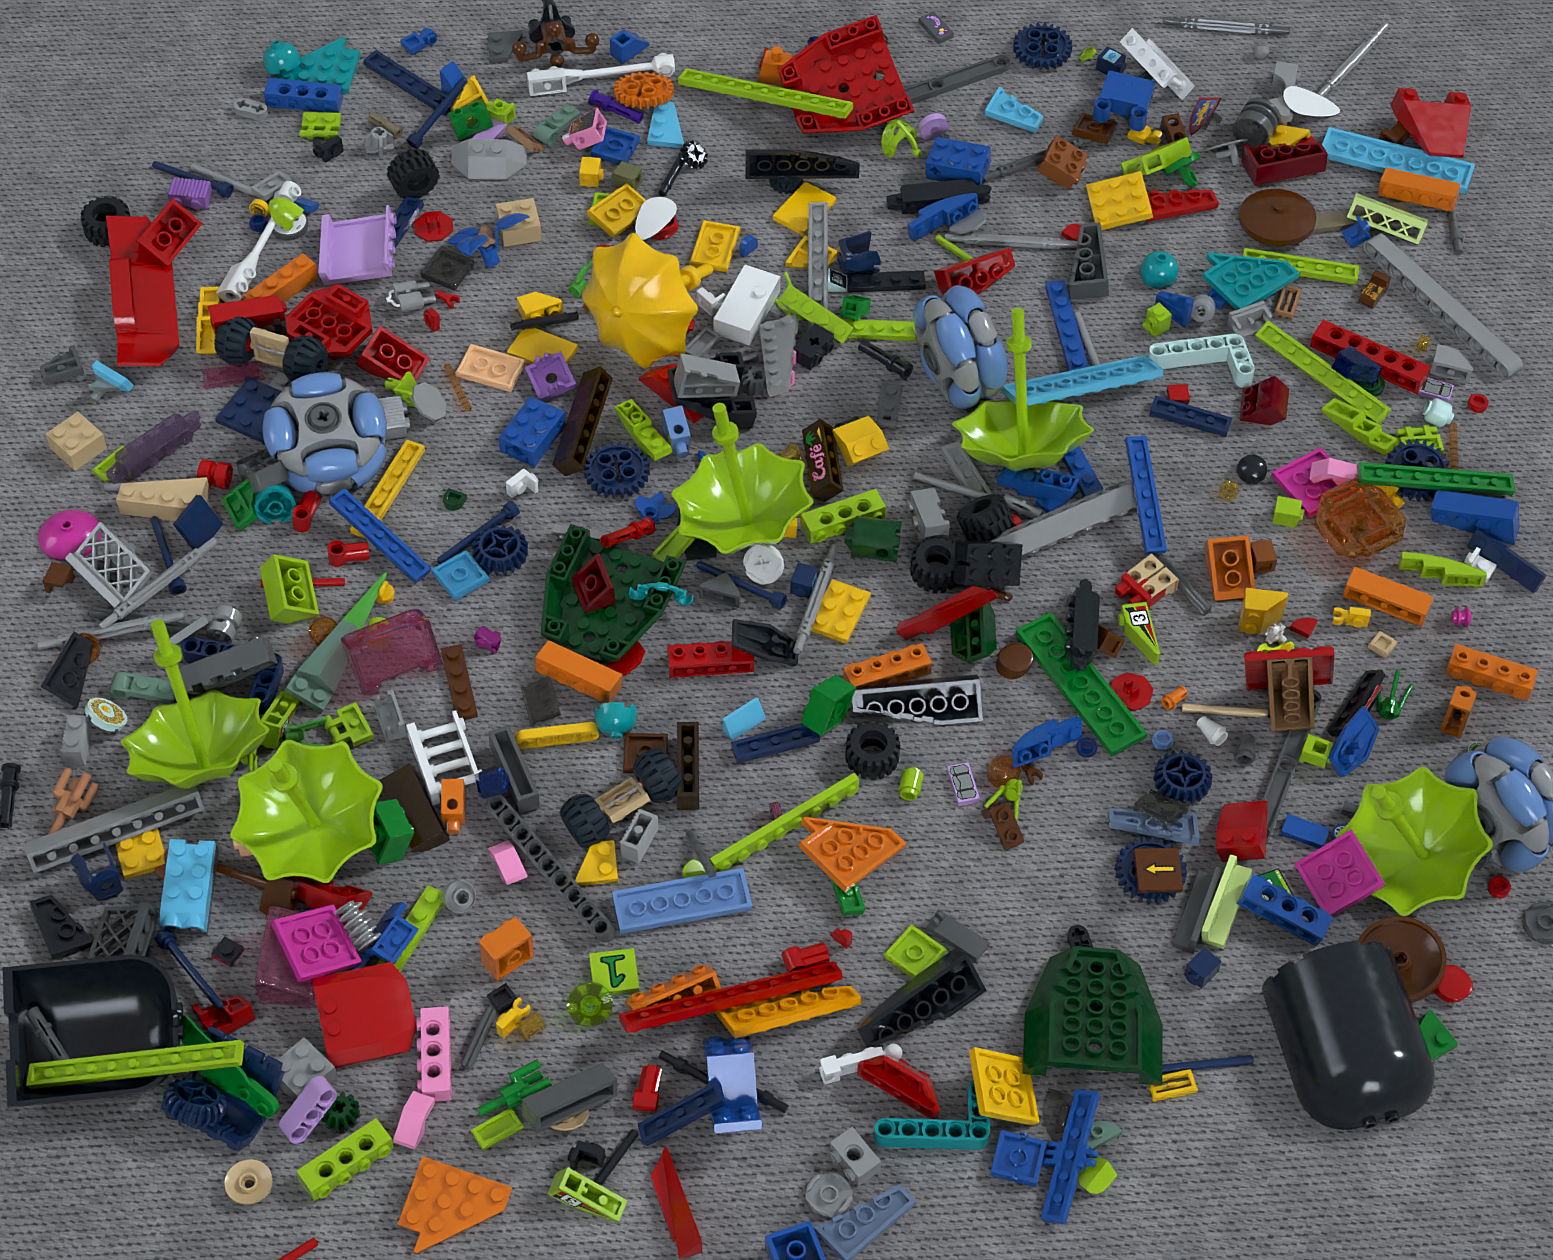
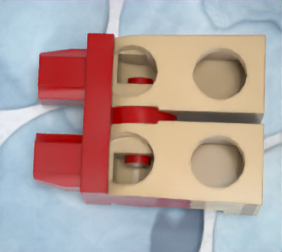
M1150 554L1121 576V582L1115 587L1114 593L1121 599L1129 595L1131 598L1128 600V604L1147 602L1149 609L1150 606L1156 604L1167 594L1171 595L1177 591L1179 579L1167 568H1164V565L1154 555Z

